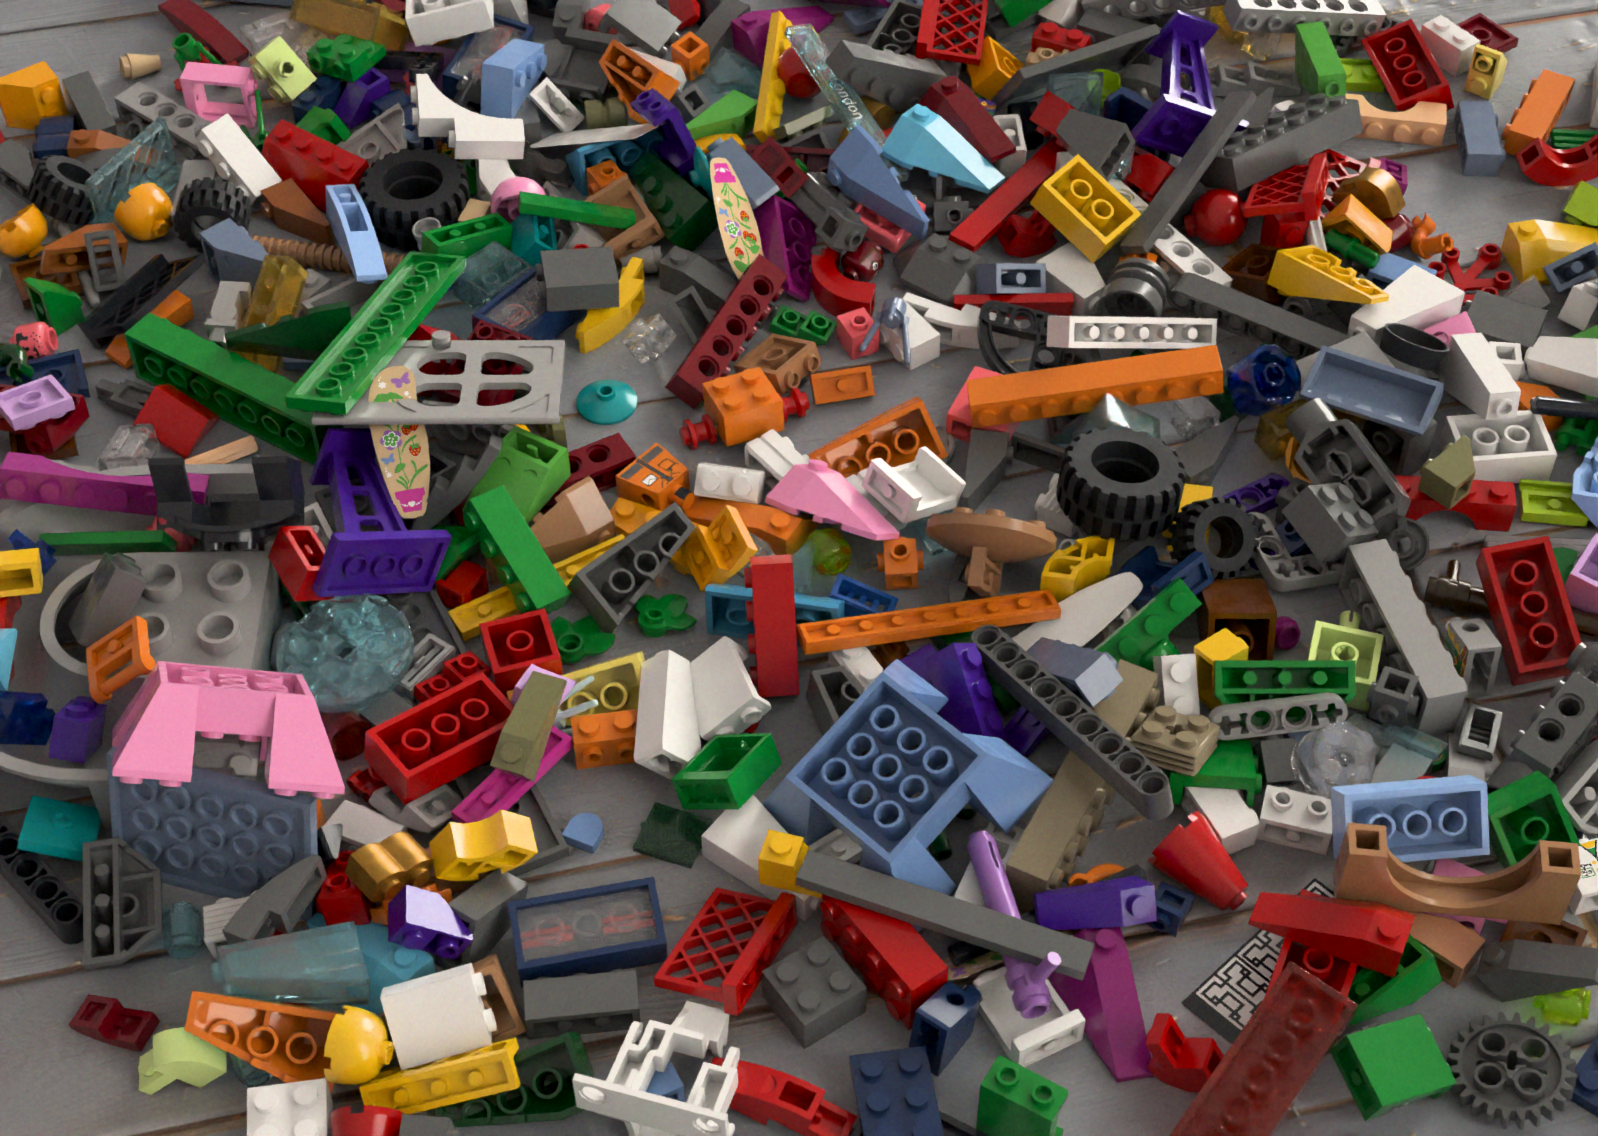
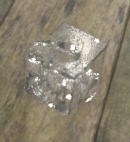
M658 313L646 320L639 318L628 327L630 333L622 342L642 364L651 359L657 361L668 352V346L675 340L677 335Z

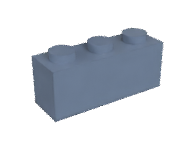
M1458 101L1453 125L1463 176L1497 177L1499 166H1503L1505 162V149L1501 148L1502 133L1497 130L1498 114L1494 113L1492 102Z

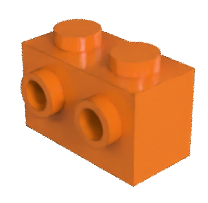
M638 709L571 717L577 770L635 763L634 748Z

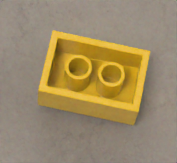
M1079 154L1047 179L1030 202L1037 211L1092 263L1097 261L1127 235L1141 216V213Z

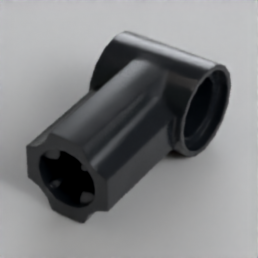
M1037 101L1009 103L1007 108V115L1018 114L1020 116L1026 150H1036L1039 145L1043 144L1044 136L1035 130L1038 125L1029 119L1038 106Z

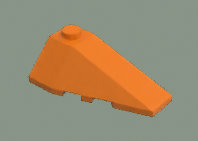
M915 396L812 451L808 456L810 460H820L828 463V468L839 472L844 478H847L853 474L857 475L858 472L868 468L871 460L877 458L883 459L891 468L913 462L919 448L924 446L939 459L947 457L948 454L923 400Z
M695 495V500L690 508L686 510L681 508L690 521L709 527L725 505L735 507L758 549L757 554L761 556L791 554L793 559L818 526V522L812 521V517L800 512L798 515H793L774 506Z
M192 991L184 1030L281 1079L285 1083L326 1078L324 1068L331 1069V1058L324 1057L327 1035L335 1015H344L345 1012ZM327 1081L329 1091L333 1093L334 1082Z

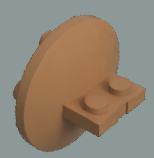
M954 507L953 513L931 514V518L926 521L925 534L927 537L945 549L971 559V563H968L965 568V581L968 583L967 586L974 592H977L981 598L999 596L1003 563H1019L1039 559L1053 554L1057 547V537L1054 535V531L1046 529L1045 522L1005 517L1004 511L997 509H986L985 514L973 513V510L969 508Z

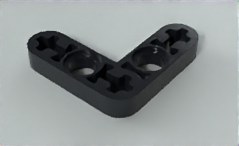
M386 50L387 55L373 66L375 69L409 70V82L416 84V74H428L431 81L434 82L444 70V54L439 52Z

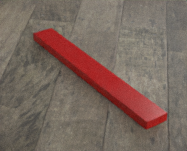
M1054 136L949 234L948 240L975 253L1005 224L1011 214L1015 215L1037 193L1040 186L1055 174L1057 152L1068 151L1055 143L1057 138Z

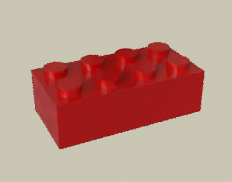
M1549 536L1482 548L1476 560V567L1496 634L1502 646L1501 651L1512 686L1567 676L1570 671L1565 668L1566 663L1574 649L1581 643V638Z
M482 672L367 730L365 733L364 759L402 803L406 805L491 760L500 733L514 706Z
M822 894V902L820 903L822 922L820 927L824 936L830 942H836L850 967H857L864 976V981L873 994L878 993L883 998L890 1015L896 1021L901 1020L911 1030L916 1010L947 982V965L910 923Z

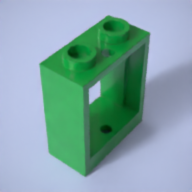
M771 733L715 735L671 781L683 810L740 809L782 764V760Z

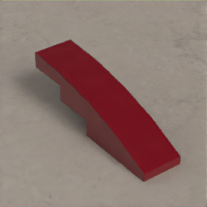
M167 0L158 5V9L181 34H191L195 41H200L203 47H208L210 53L215 55L223 65L234 60L239 63L248 58L249 50L220 22L190 0Z

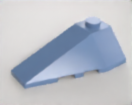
M858 124L829 158L827 172L829 181L834 186H838L848 197L922 240L927 234L928 217L909 190H902L897 178L899 174L894 167L888 169L880 157L883 150L879 144Z

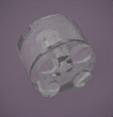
M1334 722L1311 731L1293 747L1291 754L1293 774L1296 780L1300 778L1306 787L1304 790L1308 794L1331 799V787L1370 784L1376 764L1373 738L1368 732L1361 731L1356 726L1346 722Z

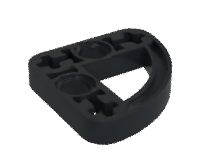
M997 300L985 302L978 316L977 336L982 355L990 369L1003 375L1020 373L1000 354L994 342L992 332L1034 341L1028 371L1058 367L1062 348L1047 347L1046 341L1048 315H1058ZM990 311L996 312L995 321L989 319ZM1011 314L1008 325L1004 324L1006 315ZM1019 316L1025 317L1030 321V326L1026 329L1018 328L1014 323V319ZM1042 350H1048L1053 354L1054 360L1049 363L1042 362L1038 357V353Z

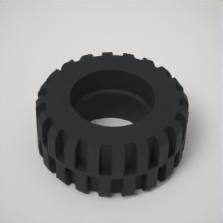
M406 148L400 149L398 153L393 154L390 152L385 154L383 159L380 160L378 158L372 163L371 168L368 167L358 186L359 194L371 218L377 240L380 243L383 241V244L388 247L394 248L396 246L399 250L408 251V249L419 251L418 242L415 240L412 232L413 225L417 221L426 217H433L440 221L441 227L458 223L457 220L470 199L468 177L463 170V166L446 153L440 154L435 149L427 151L424 148H415V150H407Z
M1114 426L1105 427L1103 430L1098 428L1092 429L1087 434L1082 433L1076 437L1065 449L1057 484V501L1065 516H1069V520L1075 526H1082L1083 530L1091 535L1096 533L1102 539L1109 540V538L1118 539V542H1128L1129 539H1135L1136 542L1143 541L1148 536L1153 538L1173 524L1175 514L1179 511L1186 481L1185 467L1171 446L1167 447L1163 440L1158 437L1152 438L1147 432L1132 431V428L1128 427L1115 429Z

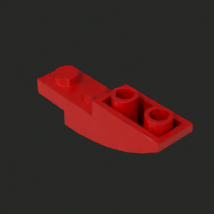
M713 1057L711 1064L722 1066L725 1058ZM741 1060L738 1062V1086L729 1105L730 1108L765 1126L770 1118L803 1136L849 1135L857 1116L823 1099L826 1090L766 1066Z

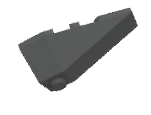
M674 246L659 262L660 289L677 295L693 285L705 306L716 312L738 281L734 274L716 260ZM769 303L768 306H770L772 309L766 316V318L762 322L757 321L755 324V326H757L759 329H761L766 324V322L772 317V315L776 312V307H774L771 303Z

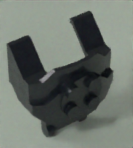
M287 456L252 457L258 493L212 494L209 507L195 503L193 500L185 468V458H148V466L158 502V516L166 520V526L182 534L200 539V544H203V550L229 552L231 551V545H237V550L265 551V544H268V541L275 540L280 526L304 525V484L301 475V462Z

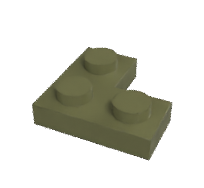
M829 104L775 128L773 132L777 140L787 136L788 141L815 128L826 125L825 119L834 115Z

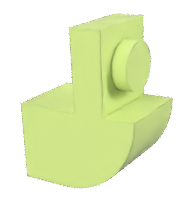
M185 1027L159 1032L153 1035V1049L140 1056L138 1065L139 1091L152 1095L176 1079L202 1088L227 1072V1051L185 1031Z

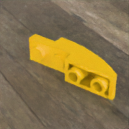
M632 257L627 267L622 268L619 276V307L587 309V315L583 322H579L575 334L576 339L579 340L580 353L586 354L610 341L631 323L645 303L643 259Z

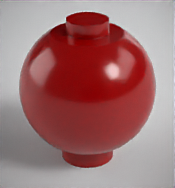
M796 44L787 48L778 58V79H782L786 88L785 93L797 99H808L816 96L825 88L829 79L830 69L825 63L827 58L818 48L809 44Z
M1218 188L1203 193L1193 204L1191 214L1184 216V225L1190 238L1199 236L1202 242L1211 246L1220 247L1234 243L1245 232L1248 218H1250L1244 216L1246 201H1243L1238 194L1228 189Z

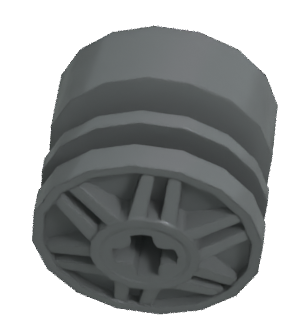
M1127 258L1119 261L1112 268L1097 308L1099 316L1160 317L1167 300V295L1171 289L1169 276L1162 267L1144 258Z

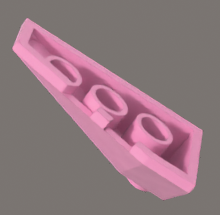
M809 460L808 464H795L768 493L765 499V503L793 515H798L799 511L813 514L812 521L821 524H841V530L874 541L899 539L900 533L839 472L828 468V463L824 461Z

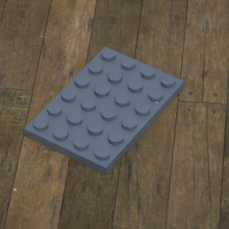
M113 746L107 753L112 838L120 837L128 843L129 847L157 866L162 873V883L218 898L229 897L237 899L250 896L254 891L259 890L272 878L295 863L313 854L318 855L316 797L298 792L295 796L278 795L274 793V789L268 788L267 784L192 766L191 782H182L180 787L162 786L158 784L159 780L143 779L141 784L123 783L119 781V777L112 776V757L117 747ZM316 894L300 919L308 921L318 912L316 908Z

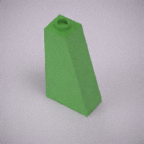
M1320 21L1295 24V73H1297L1299 82L1311 95L1324 93L1326 97L1346 96V72L1324 23Z

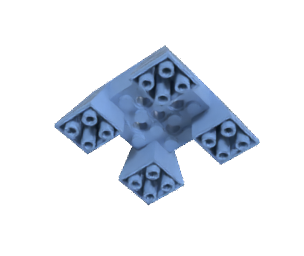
M896 659L871 683L787 774L762 805L788 834L804 837V842L807 846L823 838L835 825L862 848L861 867L952 896L958 889L957 885L926 848L966 804L970 805L1007 835L1051 786L1054 780L1001 738L961 733L937 714L949 701L948 698ZM920 745L917 749L910 750L912 746ZM869 751L866 755L860 756L862 752ZM896 771L894 775L885 777L889 772ZM923 792L918 798L911 799L915 793ZM872 798L868 803L861 804L864 799ZM911 924L918 933L923 929V927Z

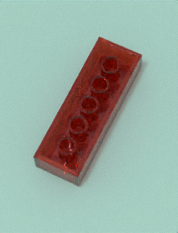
M1290 960L1169 1136H1274L1353 1019L1358 1004Z

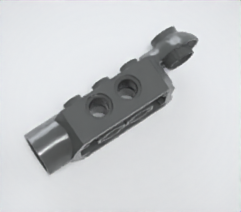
M1322 398L1310 400L1296 409L1287 418L1285 425L1300 445L1294 459L1312 484L1341 482V484L1346 485L1352 491L1353 499L1358 506L1372 517L1373 525L1379 531L1374 538L1376 540H1387L1391 550L1397 553L1402 570L1409 571L1418 567L1428 554L1430 548L1429 536L1421 524L1405 517L1412 499L1357 425L1348 419L1338 420ZM1409 537L1411 540L1410 549L1406 553L1400 554L1398 551L1399 542L1401 539Z
M1581 642L1574 649L1565 666L1570 672L1564 680H1560L1556 684L1550 695L1552 700L1548 705L1544 706L1541 704L1536 709L1530 721L1532 725L1528 730L1524 731L1521 729L1514 737L1510 746L1513 748L1511 754L1505 757L1486 781L1487 794L1537 770L1555 783L1598 734V643L1587 645Z

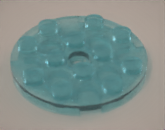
M364 593L362 595L333 596L328 600H322L309 607L310 613L299 622L293 621L289 625L277 649V671L302 674L314 696L318 710L327 713H341L366 708L368 705L383 698L399 684L407 673L413 659L414 637L402 611L390 605L387 599ZM353 648L352 652L345 656V659L338 656L343 649Z

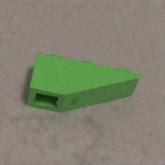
M734 89L687 123L686 126L694 140L709 135L726 133L738 134L741 138L754 129L758 101Z

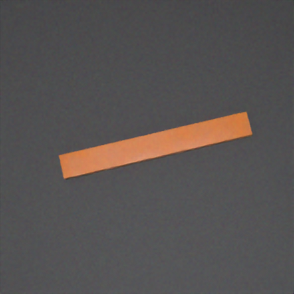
M1050 589L797 624L796 636L804 654L809 655L969 632L983 625L1004 627L1060 619L1062 609Z

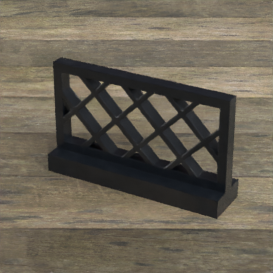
M163 254L155 255L77 325L94 348L102 347L113 336L126 333L199 269L205 263V260L201 255L168 262Z

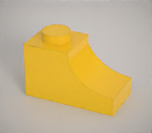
M768 829L758 857L759 884L822 898L821 893L795 885L796 876L810 849L805 844L804 837Z

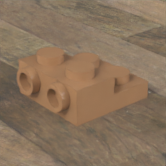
M772 333L733 366L736 373L760 367L777 393L784 395L791 391V389L797 388L804 377L817 372L822 361L815 342Z

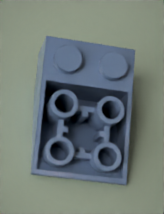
M230 218L199 233L209 275L212 280L218 285L220 281L250 282L254 300L275 306L286 287L280 276L282 271L281 264L274 255L270 256L258 240L254 241L243 226H238Z

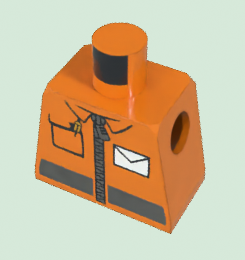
M658 443L652 445L615 476L618 497L660 511L665 510L674 502L686 510L691 507L695 500L694 493L690 491L688 469Z

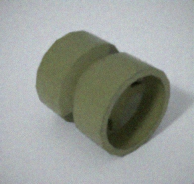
M619 97L607 98L605 103H602L599 99L584 101L587 130L627 126L624 103L620 101Z

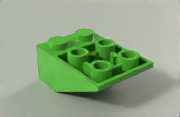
M514 426L503 438L500 452L483 478L473 488L462 511L464 512L469 499L503 485L528 524L571 476L568 449Z

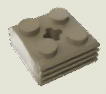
M1163 705L1153 709L1130 739L1132 740L1131 744L1158 768L1193 777L1218 746L1216 742L1219 740L1217 736L1219 735L1218 730L1220 726L1210 722V719L1206 716L1184 715L1177 713L1176 709L1171 706Z

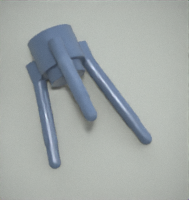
M894 296L884 301L881 312L877 313L874 323L859 348L861 352L865 351L881 323L891 329L901 326L905 364H911L908 332L909 318L905 316L907 306L902 299Z

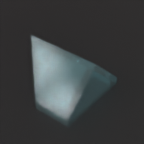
M812 541L806 543L791 556L794 592L812 593L816 546Z

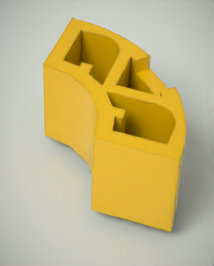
M1090 536L1077 539L1075 545L1062 551L1058 549L1048 559L1043 568L1040 590L1050 589L1057 603L1076 592L1105 580L1111 572L1115 538L1106 540L1100 538V536Z
M499 810L491 817L478 822L464 824L449 822L429 843L431 855L434 859L433 865L436 878L449 881L479 880V873L499 868L501 874L524 864L538 853L530 818L505 810Z

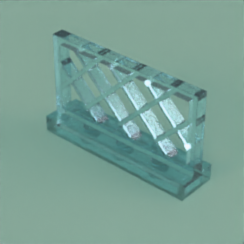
M158 117L85 181L95 215L90 224L114 222L121 233H123L124 231L115 222L114 212L120 200L125 203L131 197L128 192L132 188L144 183H154L167 194L178 184L182 166L176 163L166 119ZM159 132L156 145H152L155 138V134ZM142 146L138 160L134 161L137 150ZM152 148L154 149L150 163L146 164L150 150ZM162 152H164L165 159H161ZM123 163L120 175L116 177L118 167ZM132 165H136L132 179L128 180ZM144 168H148L147 172L142 176ZM105 179L101 193L99 194L97 185ZM114 181H118L113 197L109 196ZM126 184H130L129 188L124 192ZM110 200V205L105 209L107 201Z

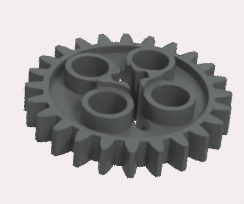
M1499 1012L1498 1021L1493 1022L1490 1017L1483 1015L1482 1026L1474 1021H1470L1469 1032L1460 1029L1458 1031V1041H1451L1450 1053L1447 1054V1063L1457 1082L1451 1088L1452 1094H1460L1461 1107L1473 1104V1117L1478 1116L1482 1112L1486 1113V1124L1488 1125L1495 1118L1501 1119L1503 1129L1508 1127L1511 1120L1516 1122L1520 1130H1523L1525 1120L1529 1119L1534 1126L1539 1127L1540 1115L1552 1121L1554 1120L1555 1109L1563 1112L1566 1100L1572 1099L1577 1074L1574 1073L1576 1060L1570 1059V1046H1561V1034L1549 1037V1024H1545L1539 1029L1536 1028L1535 1017H1531L1526 1023H1522L1519 1013H1515L1512 1021H1507L1503 1012ZM1488 1049H1495L1499 1052H1490ZM1527 1055H1534L1539 1058L1532 1059L1527 1057ZM1482 1082H1493L1495 1085H1486ZM1523 1088H1531V1089H1534L1535 1091H1534V1092H1528V1091L1523 1090Z

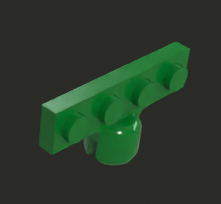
M1177 577L1093 650L1109 653L1117 663L1121 659L1154 672L1153 656L1181 655L1169 640V633L1202 603L1183 580Z

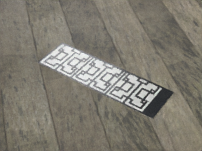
M1316 878L1303 888L1328 898H1334V892ZM1260 929L1195 989L1182 1004L1230 1044H1233L1258 1020L1260 1009L1285 938Z

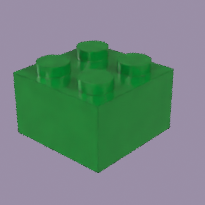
M1539 770L1488 794L1489 840L1498 862L1503 867L1513 866L1527 857L1536 847L1539 840L1578 843V846H1580L1556 784Z

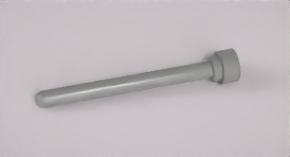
M47 215V221L51 230L60 234L61 238L71 233L72 224L59 221ZM88 270L76 271L90 306L98 307L101 300L98 293L95 292V287Z

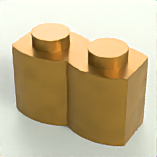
M403 831L385 838L380 843H371L353 852L350 855L345 874L371 902H379L384 899L391 900L406 884L417 888L423 886L431 876L434 859L408 832Z

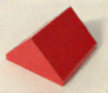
M169 383L154 387L132 427L180 457L187 459L216 424L220 415Z

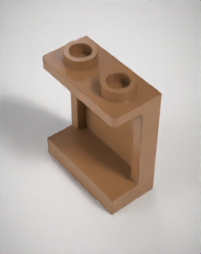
M627 175L612 181L608 186L585 199V202L629 208L635 211L636 224L627 230L591 224L606 242L603 246H612L617 267L622 265L621 257H625L651 244L653 245L666 236Z

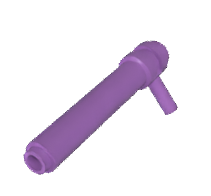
M977 831L968 837L967 850L986 908L1021 919L995 838L989 835L988 831ZM1050 952L1037 966L1002 954L1007 970L1005 979L1010 991L1014 992L1012 1001L1015 1009L1026 1019L1037 1018L1046 1014L1051 1008L1049 1003L1051 1001V994L1045 980L1061 963L1060 956L1055 952Z

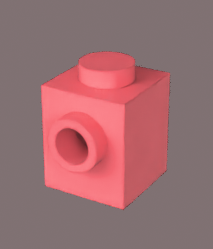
M864 307L837 316L836 338L851 360L879 352V328L865 351L861 352L859 350L874 323Z

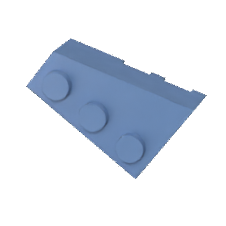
M514 38L482 63L480 114L496 118L514 119L546 68L547 55L544 54L545 44Z

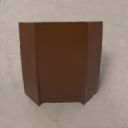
M1251 243L1221 268L1233 279L1231 286L1249 296L1275 305L1284 297L1277 292V288L1267 284L1277 250H1283V248Z

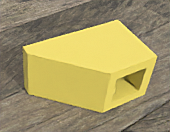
M1476 44L1464 91L1490 99L1503 81L1508 62L1504 54Z

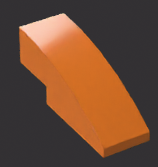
M176 289L150 312L160 318H166L179 327L194 319L192 299ZM119 334L108 346L105 353L107 357L127 369L133 365L125 335Z

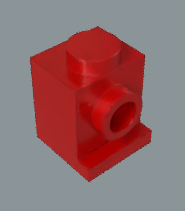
M464 560L456 569L452 570L445 581L442 579L436 581L437 593L443 605L451 610L489 592L486 570L479 564L471 563L467 560Z

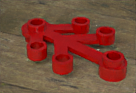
M1487 243L1479 249L1476 261L1464 274L1458 262L1460 251L1455 247L1451 251L1441 254L1442 263L1431 262L1428 265V268L1437 270L1436 277L1444 280L1447 267L1454 283L1453 286L1464 292L1481 290L1498 296L1497 289H1509L1513 278L1507 271H1498L1495 273L1494 278L1477 279L1485 269L1493 270L1499 267L1502 252L1499 246L1493 243ZM1475 294L1464 295L1462 306H1465L1467 300L1472 301Z

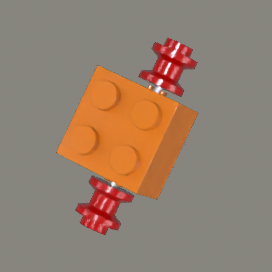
M760 367L746 369L743 372L718 377L712 381L702 383L706 414L702 415L701 422L693 424L689 419L684 420L683 427L679 428V435L683 445H688L691 450L698 449V442L707 440L710 445L716 444L717 433L726 447L733 446L757 437L760 438L762 434L771 429L776 432L785 430L784 423H787L789 415L796 414L798 418L806 416V410H809V401L805 392H800L798 388L791 389L790 396L782 398Z

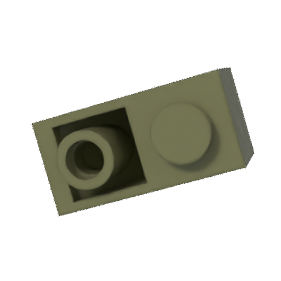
M1464 435L1455 443H1448L1441 454L1434 459H1428L1420 469V475L1422 476L1418 489L1448 510L1470 493L1476 472L1470 438Z

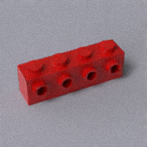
M791 554L750 557V567L744 568L745 588H751L752 601H746L747 621H753L754 633L747 634L749 654H755L756 666H749L750 678L754 687L757 686L760 697L799 695L794 578Z

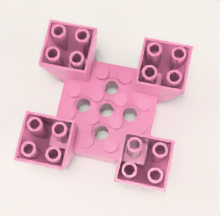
M157 661L112 729V747H117L112 757V776L119 777V781L123 783L141 784L143 779L159 780L158 784L162 786L180 787L182 782H191L195 732L201 731V736L206 738L221 739L224 738V733L239 734V739L243 741L260 742L259 761H265L264 777L267 787L274 789L275 794L295 796L297 791L312 792L311 796L316 798L333 799L334 794H344L345 786L314 696L302 674Z

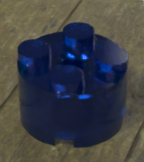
M1275 345L1260 346L1227 369L1228 390L1233 399L1234 408L1238 412L1253 416H1266L1295 398L1294 396L1301 386V373L1296 361L1291 356L1287 358L1280 352L1283 349Z

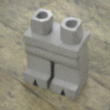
M220 281L210 312L211 318H206L204 324L208 341H213L218 346L227 350L225 333L260 323L250 282ZM230 351L236 352L241 357L246 359V352Z

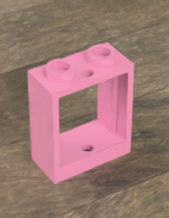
M187 62L179 78L186 109L192 110L196 115L212 123L228 113L239 127L245 125L246 128H254L257 121L255 90H258V81L254 79L252 67ZM204 84L240 87L244 104L207 101Z

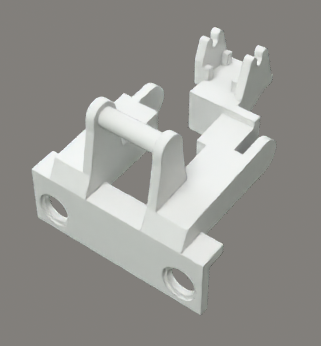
M686 1001L682 1011L671 1025L649 1020L643 1034V1023L633 1021L606 1081L577 1073L574 1074L572 1081L576 1106L602 1116L624 1121L629 1136H732L735 1124L728 1122V1114L726 1112L738 1086L737 1066L740 1048L731 1046L722 1066L703 1062L686 1103L646 1092L655 1071H665L673 1051L704 1059L707 1049L712 1050L713 1056L721 1058L723 1046L727 1044L730 1014L724 1013V1010Z

